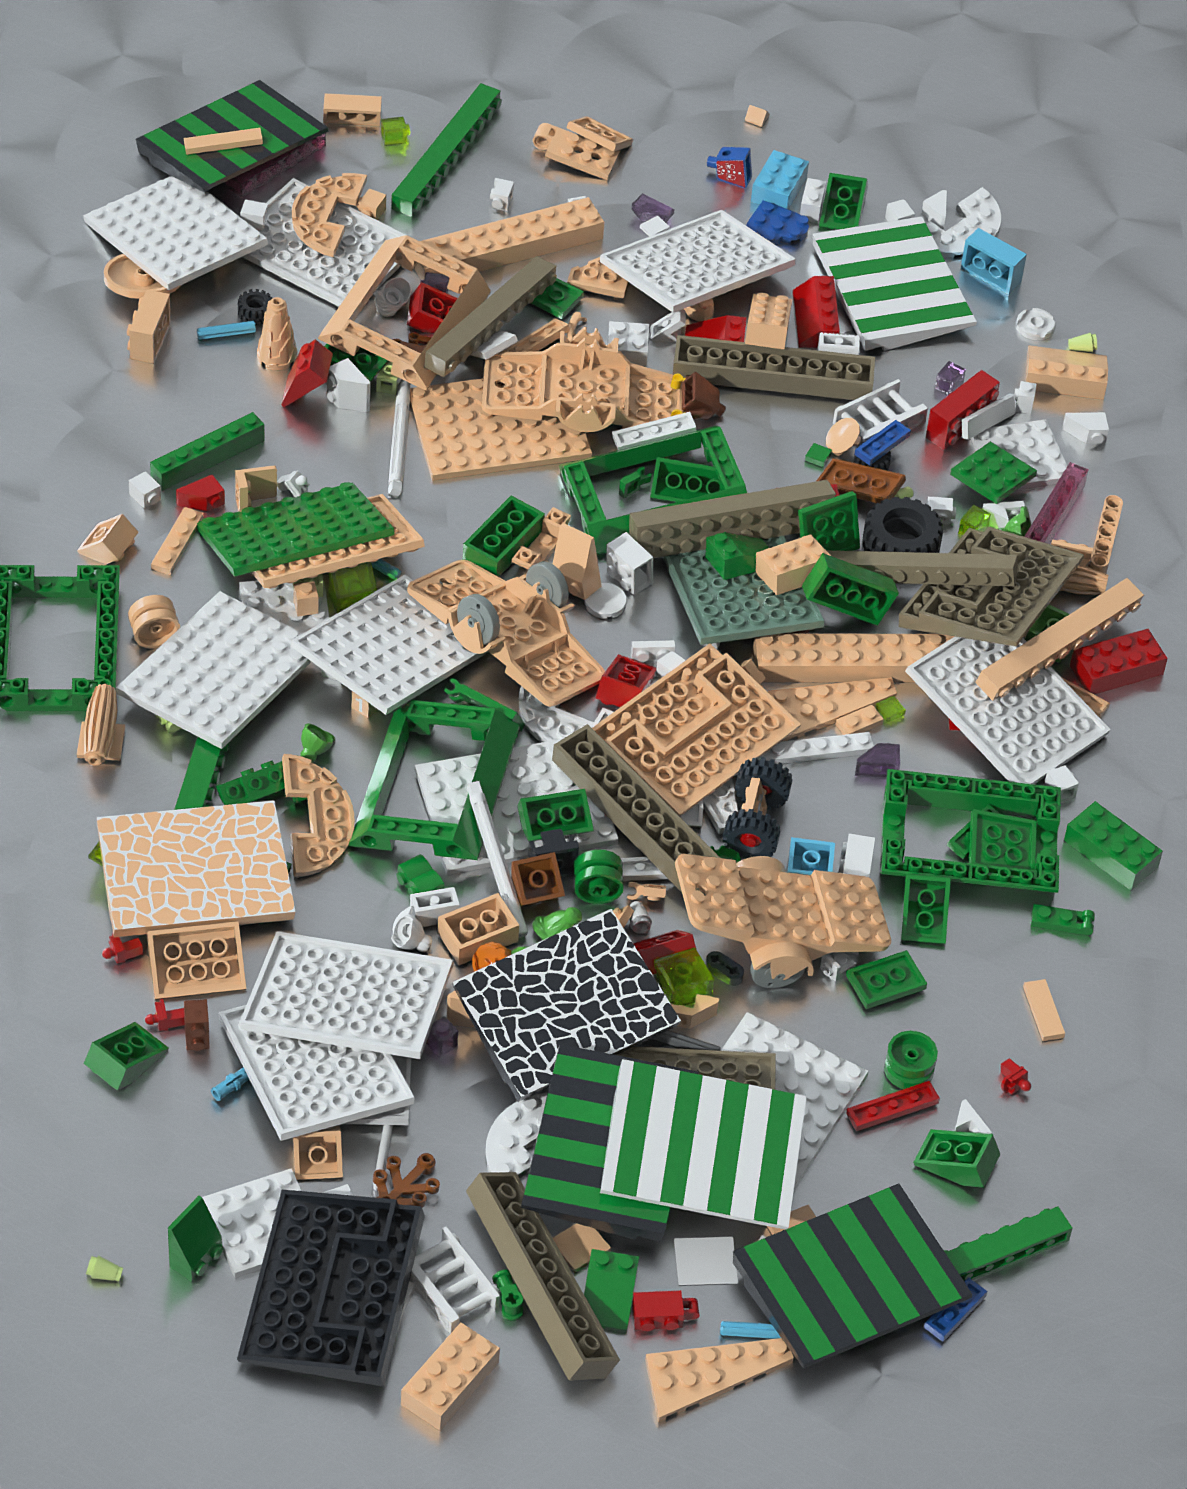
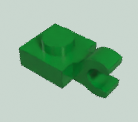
M640 467L637 472L635 471L630 475L624 476L620 480L619 495L625 499L640 490L641 485L651 481L652 474L644 475L645 468Z

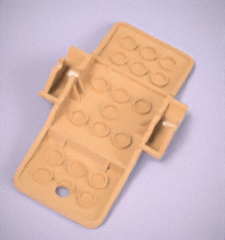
M584 327L570 341L567 339L565 332L560 331V343L554 344L543 352H499L491 358L485 359L482 409L488 414L540 421L542 420V415L558 417L568 428L580 432L599 431L611 424L622 425V429L670 417L675 409H679L683 413L682 386L677 390L671 388L673 374L630 363L623 353L618 351L619 338H614L611 343L605 345L597 328H595L594 333H587V327ZM499 382L505 384L503 388H499L496 385Z

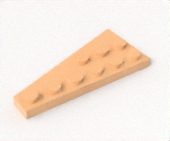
M892 677L768 691L801 724L800 728L781 742L788 741L794 737H803L806 732L813 729L820 730L835 724L836 719L870 705L874 707L896 699L897 696Z
M778 1338L646 1354L645 1360L658 1423L665 1420L671 1414L676 1412L679 1414L686 1411V1408L696 1403L702 1404L731 1391L741 1383L747 1384L759 1375L769 1374L792 1364V1352L783 1339Z

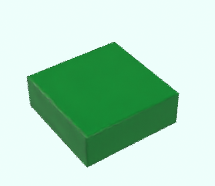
M813 443L805 455V461L824 467L832 454V450Z

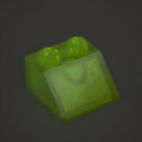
M364 562L352 568H341L334 573H329V597L337 613L377 591L371 562Z
M695 947L654 960L660 988L670 1004L685 1006L695 1003L697 994L713 997L714 978Z

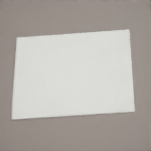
M733 1237L674 1238L679 1285L738 1283L737 1269L733 1265Z

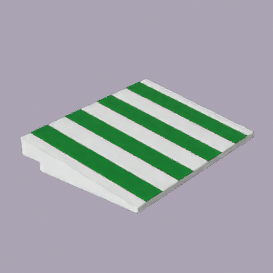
M922 216L812 234L813 246L827 275L834 276L835 291L865 351L882 347L883 351L977 325L976 319Z
M622 1059L613 1102L600 1193L769 1227L788 1229L807 1096Z

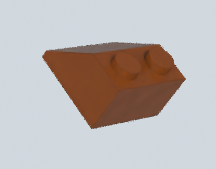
M555 852L511 862V878L521 907L565 896Z

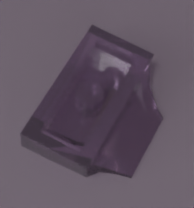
M643 193L632 203L631 208L638 219L644 222L659 216L666 223L675 211V209Z

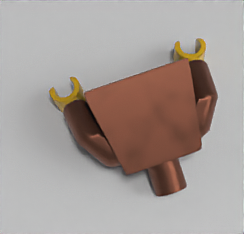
M697 372L686 376V378H683L681 374L673 375L671 388L677 390L682 386V410L685 413L690 412L693 420H708L714 414L718 416L724 414L726 406L720 403V391L707 381L706 378ZM675 409L672 411L671 416L683 413L681 410Z

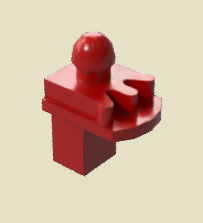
M112 933V936H109L110 941H108L110 947L103 950L102 957L105 959L114 957L117 964L124 963L127 959L142 955L143 945L139 938L122 943L120 937H114Z
M163 999L155 1002L156 1013L145 1017L146 1024L154 1025L157 1023L159 1031H167L168 1028L185 1025L184 1008L166 1011Z
M1010 1058L1002 1062L1001 1074L1005 1076L1001 1084L1002 1091L1011 1095L1020 1089L1030 1091L1032 1086L1028 1081V1071L1023 1066L1017 1065Z

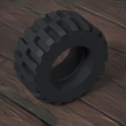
M893 497L891 500L885 499L881 501V504L877 503L867 514L862 546L864 551L939 553L943 536V523L938 518L939 515L935 510H931L928 504H922L918 499L911 500L910 497H904V499H899V497ZM901 531L909 533L916 538L909 540L899 539L889 533Z

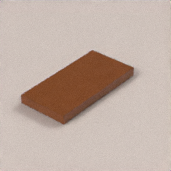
M833 458L816 481L828 480L830 484H837L840 495L853 491L857 499L881 504V501L885 499L891 500L895 497L905 483L906 476Z

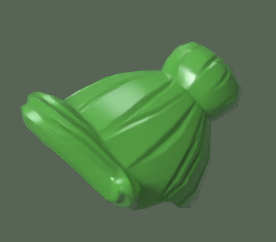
M1022 506L1018 515L1009 520L1004 528L998 529L1026 538L1030 537L1032 524L1028 508Z
M305 724L301 735L303 750L300 756L312 760L311 763L316 762L317 755L326 752L333 742L336 741L335 737L314 724Z
M569 907L566 910L555 911L547 916H538L532 923L533 930L542 940H545L579 924L582 921V913L576 907Z

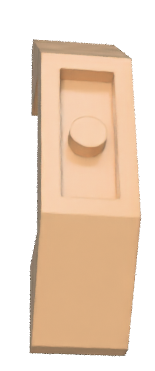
M553 507L543 519L542 532L529 548L522 546L512 558V562L526 569L539 562H547L556 549L560 525L562 523L568 525L571 515Z
M697 994L694 1008L671 1004L681 1020L677 1027L691 1029L716 1016L719 998Z

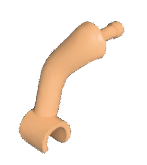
M575 312L569 321L570 331L567 333L569 341L576 335L574 332L577 324L580 321L587 322V318L581 317L580 312Z

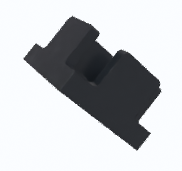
M562 829L541 832L540 837L543 843L541 847H535L534 841L529 842V858L555 852L560 876L574 875V861L579 855V845L577 840L574 841L573 835H567L566 842Z

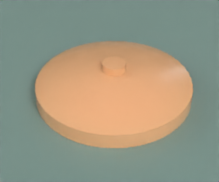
M124 254L111 259L104 268V282L106 286L113 292L125 297L140 299V297H144L146 289L170 294L180 287L167 290Z

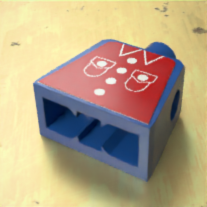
M722 147L717 157H708L707 167L716 168L718 180L747 188L752 178L751 150L744 147Z

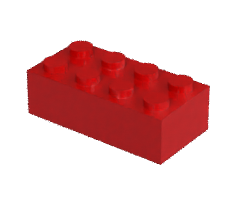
M980 370L930 409L925 438L943 450L950 445H954L962 436V419L997 401L1000 382L985 371Z
M1144 629L1073 650L1070 667L1083 688L1095 695L1164 675L1168 658L1150 630Z

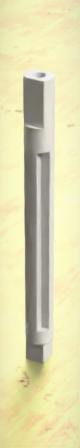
M402 379L397 389L388 482V495L396 498L400 495L403 486L411 383Z
M479 781L468 783L469 799L501 898L519 924V938L525 937L528 930L485 795L482 792Z

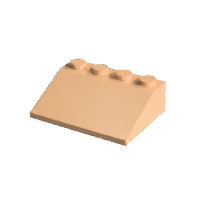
M1028 346L1025 382L1036 383L1035 391L1104 400L1108 381L1107 355Z
M239 921L147 931L155 1000L246 989Z

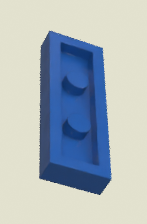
M894 420L856 448L855 455L870 466L908 438L911 430L899 421Z
M969 1277L965 1284L971 1291L972 1298L933 1314L925 1322L924 1328L942 1342L987 1296L988 1291Z

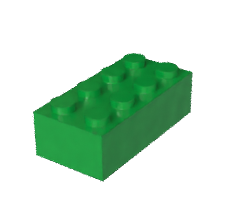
M511 495L463 543L462 560H468L499 577L513 563L512 558L522 546L527 548L542 532L545 513Z
M822 553L802 584L807 600L877 626L899 594L893 579Z
M1096 801L1067 824L1064 841L1131 891L1159 867L1163 850Z

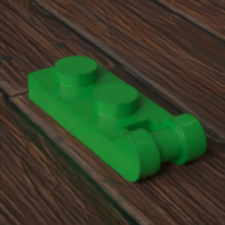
M1034 904L1031 927L1091 935L1094 931L1092 922L1095 920V913L1092 910H1084L1082 912Z

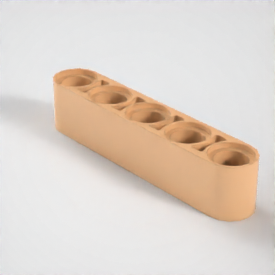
M1110 495L1104 501L1089 568L1107 574L1123 506V501L1119 496Z

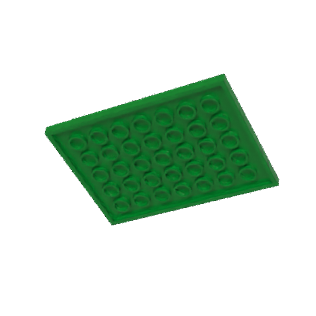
M344 482L340 486L333 488L324 487L320 491L313 493L305 492L301 496L293 498L285 497L281 501L274 503L266 502L254 508L246 507L241 512H226L222 516L215 518L207 517L197 523L199 533L234 577L394 535V527L353 482Z

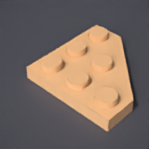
M600 257L588 261V265L583 267L576 266L571 268L567 280L568 284L580 290L619 298L625 297L629 284L627 280L602 264Z

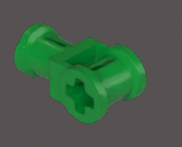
M501 1270L493 1275L492 1280L500 1291L502 1316L506 1320L516 1321L523 1315V1296L518 1291L517 1285L513 1283L509 1270Z

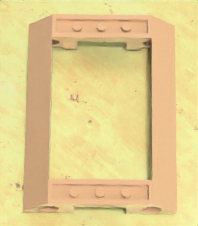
M405 235L385 240L318 339L352 356H355L361 347L393 362L390 374L426 391L437 375L424 367L426 351L482 304L490 295L491 290L477 268L412 237ZM394 262L411 272L417 263H420L450 277L447 289L460 294L422 353L354 322Z

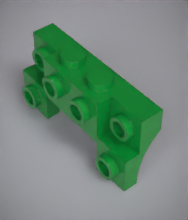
M273 760L261 764L262 769L254 771L253 768L240 772L241 777L216 786L223 804L251 803V801L285 789L282 761L275 764ZM292 797L294 804L307 799Z

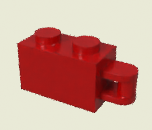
M681 1290L633 1292L632 1312L634 1330H675L683 1328L684 1320H695L700 1316L698 1300L696 1298H682Z

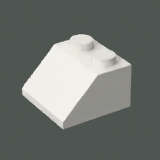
M348 358L330 366L326 391L329 401L341 409L369 412L370 381Z

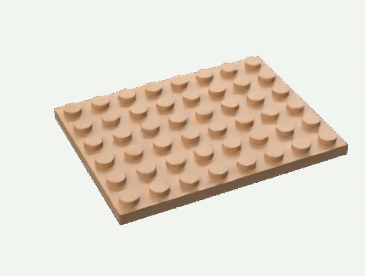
M483 378L430 385L426 391L419 387L410 388V407L432 481L572 462L592 457L585 432L568 428L558 417L542 415V420L540 421L493 415L484 412L482 409ZM499 382L496 386L503 388L505 384Z
M383 494L368 497L367 499L394 527L393 536L254 571L252 574L263 588L271 589L283 583H295L299 579L317 577L318 574L334 573L338 569L345 567H356L364 562H376L380 558L395 557L403 552H414L418 548L425 547L424 539Z

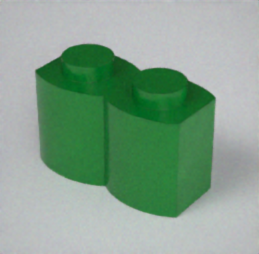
M417 855L398 865L397 879L401 885H405L408 888L409 894L444 889L443 880L432 869L423 855Z

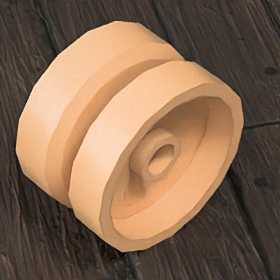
M163 595L145 596L137 600L128 611V619L133 628L135 641L142 647L159 648L180 629V623L176 616L173 602Z

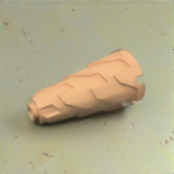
M275 297L268 301L267 311L264 314L262 335L258 342L257 358L261 365L262 362L265 364V368L279 371L290 368V364L295 362L298 351L290 317L288 316L286 301Z

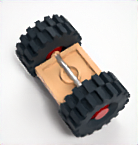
M756 757L752 758V762L748 759L745 761V764L742 763L740 766L735 791H737L738 797H742L741 800L744 803L739 813L734 811L732 815L728 816L722 838L725 848L734 849L739 853L740 858L741 856L745 857V859L757 856L772 857L773 853L776 852L781 832L779 824L776 825L777 821L775 819H770L771 815L766 814V811L771 810L772 806L777 809L788 801L793 779L787 767L782 768L783 764L780 762L776 764L774 759L766 761L765 757H761V760H758Z

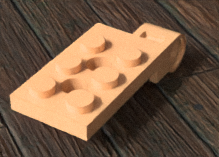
M548 123L540 124L533 137L535 147L547 150L545 157L605 180L608 179L620 153L619 150L612 151L588 138Z

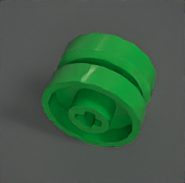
M591 850L579 855L574 861L575 893L578 898L592 904H605L618 899L623 893L624 888L622 876L623 862L620 856L607 850Z
M911 1030L900 1032L893 1036L888 1044L884 1065L887 1079L901 1089L931 1081L938 1055L935 1042L929 1036Z

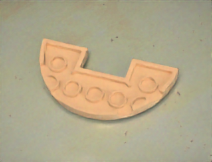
M342 173V176L333 178L329 175L317 179L315 184L310 187L306 186L300 191L292 206V224L298 237L307 246L323 255L334 257L345 232V226L331 223L329 219L337 202L357 205L367 182V175Z
M284 754L282 763L286 797L308 799L311 833H291L290 835L294 877L312 875L333 865L348 847L355 823L353 805L346 789L343 790L337 782V778L325 767L322 769L316 764L311 763L312 760L302 756Z

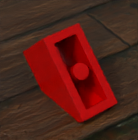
M210 475L176 489V504L179 507L208 512L225 504V490L216 478Z

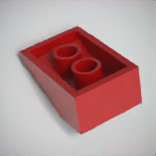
M421 282L410 296L407 325L424 333H435L458 298Z
M726 315L686 325L685 336L744 342L747 317Z
M316 339L304 344L300 349L287 377L281 404L283 407L327 382L333 353Z
M618 654L601 677L596 699L601 700L606 705L622 707L650 687L656 675V667Z

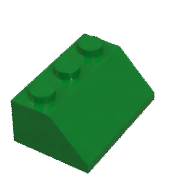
M585 789L521 798L517 805L521 827L528 842L541 840L540 835L544 831L562 829L564 836L594 831Z

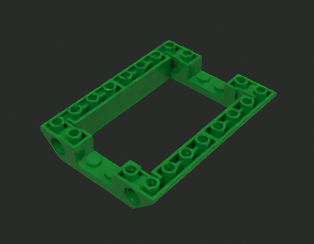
M713 426L559 465L570 497L574 496L580 511L584 533L594 537L597 555L607 553L608 543L625 532L629 534L630 514L606 520L589 476L655 460L657 457L663 458L699 449L702 443L707 462L712 461L720 480V491L651 509L747 493L744 480L720 426Z
M0 565V707L6 711H87L96 686L100 684L111 685L116 691L120 565H77V577L35 576L34 565ZM13 598H97L94 680L72 678V689H29L28 678L9 680Z
M411 700L393 713L354 827L352 838L349 841V846L392 851L395 840L432 844L435 856L478 860L483 839L469 799V793L458 824L383 816L382 814L410 732L431 735L434 725L470 728L472 740L485 741L472 782L479 781L492 817L518 735L519 725L495 708Z
M887 769L883 802L881 874L896 876L910 874L951 878L952 882L1058 893L1060 855H1057V838L1060 824L1061 787ZM990 804L1000 814L1035 818V821H1037L1035 870L904 857L907 805L972 811L973 809L982 810Z

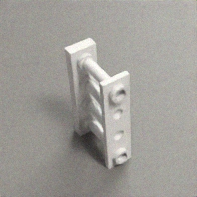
M897 379L856 400L839 406L835 409L833 424L841 419L853 418L862 414L874 427L864 430L860 426L859 435L861 436V441L858 445H861L862 442L869 440L894 420L899 421L910 430L925 423L928 408L924 404L912 407L899 394L901 381ZM893 399L905 412L896 415L884 402ZM877 406L890 420L880 422L869 409Z
M447 1227L442 1228V1242L415 1256L410 1282L415 1283L416 1291L449 1334L459 1325L461 1316L480 1305L489 1302L494 1310L499 1308L501 1297L499 1289L496 1285H491L460 1245L458 1236L455 1233H451ZM446 1250L455 1258L431 1273H425L420 1267V1264ZM459 1267H462L468 1277L443 1291L438 1290L434 1285V1281ZM473 1284L482 1293L457 1308H451L447 1302L448 1298Z

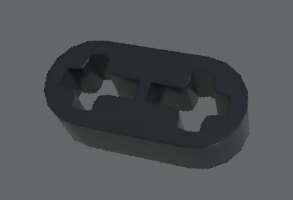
M719 951L710 952L706 956L705 967L708 972L731 986L742 983L744 968Z

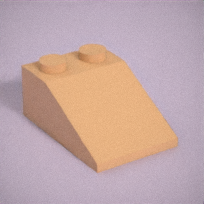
M562 523L559 529L553 565L563 574L567 582L568 592L585 600L602 587L594 537Z

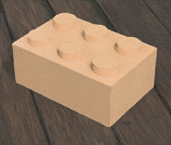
M146 289L144 297H140L138 311H134L133 322L127 328V336L130 338L127 349L130 350V359L154 364L171 323L170 294Z
M812 535L804 536L757 552L756 574L776 595L802 587L803 582L822 553L830 554Z
M496 893L439 916L437 933L459 966L471 961L474 953L483 944L495 942L506 947L518 942L519 924L499 893Z

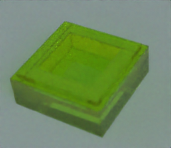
M895 696L876 703L877 711L887 723L905 715V708Z

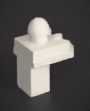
M298 470L281 476L277 481V487L281 492L290 490L295 497L308 492L310 484L307 482V477L302 476Z

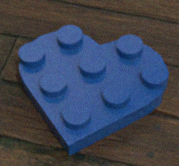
M763 200L746 226L777 246L780 242L791 243V240H804L809 230V219L807 216Z

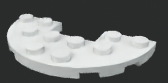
M983 187L957 204L956 210L966 216V218L947 231H944L933 222L927 224L943 258H954V255H962L965 240L978 228L997 237L1001 224V211L994 197Z
M522 686L520 688V716L529 732L540 742L563 739L586 724L592 728L613 713V711L602 708L595 722L558 709L560 704L551 707L546 706Z
M548 1093L532 1095L519 1102L517 1101L507 1107L496 1118L490 1128L486 1141L485 1155L489 1172H516L519 1178L529 1173L532 1156L526 1149L536 1143Z

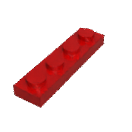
M927 1081L847 1108L846 1114L854 1129L859 1131L939 1104L940 1097L931 1082Z

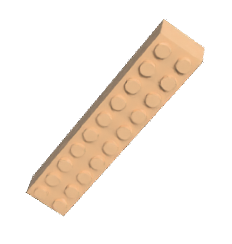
M587 197L420 242L471 265L481 272L602 240L604 220L590 198ZM417 263L414 268L419 279L424 284L432 285L450 280V277L420 263Z
M774 634L754 638L753 657L754 664L759 671L763 672L766 678L763 682H852L892 677L893 682H915L905 672L907 667L955 636L943 634Z

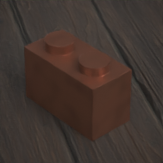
M207 999L184 1001L186 1050L200 1051L210 1049Z

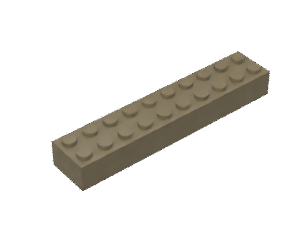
M677 335L673 375L681 374L683 378H686V376L697 372L713 385L856 400L873 390L875 357L790 347L777 349L745 344V342Z
M828 480L633 512L630 513L629 535L653 558L704 550L706 549V537L718 533L727 532L759 539L800 533L798 510L834 498L836 493Z
M588 724L554 744L552 761L580 789L586 790L587 797L681 892L675 867V861L679 855L691 854L720 858Z
M479 1173L466 1190V1193L568 1380L606 1379L620 1359L538 1212L520 1208L525 1188L517 1173Z

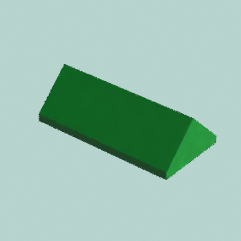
M657 457L650 498L679 502L720 491V480L714 466Z

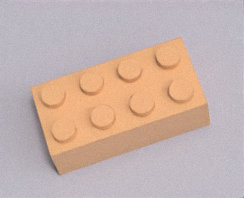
M766 293L753 294L745 344L785 349L792 299H788L787 296L783 295L773 297Z
M460 1322L402 1388L401 1405L441 1431L499 1364L500 1348Z

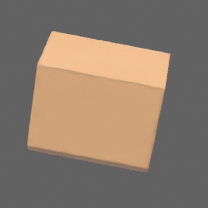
M749 105L745 121L762 127L770 114L766 110Z

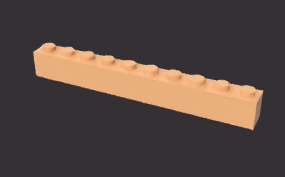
M1128 578L1124 579L982 670L975 683L992 701L999 696L1003 698L1013 687H1020L1028 677L1034 678L1042 668L1048 669L1056 659H1063L1070 650H1077L1087 639L1091 641L1101 630H1108L1113 622H1120L1126 617L1127 613L1137 611L1141 606L1140 602L1144 594Z

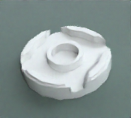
M1032 308L1027 311L1028 309L1023 310L1018 315L1016 327L1022 336L1031 340H1044L1053 335L1056 323L1053 320V316L1047 311Z
M601 583L602 587L585 599L587 611L601 619H607V617L611 616L613 618L623 613L626 607L624 591L610 583Z

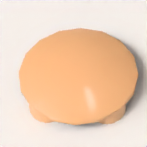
M844 418L836 422L829 430L826 437V446L836 456L842 455L852 446H857L860 443V425L853 418Z

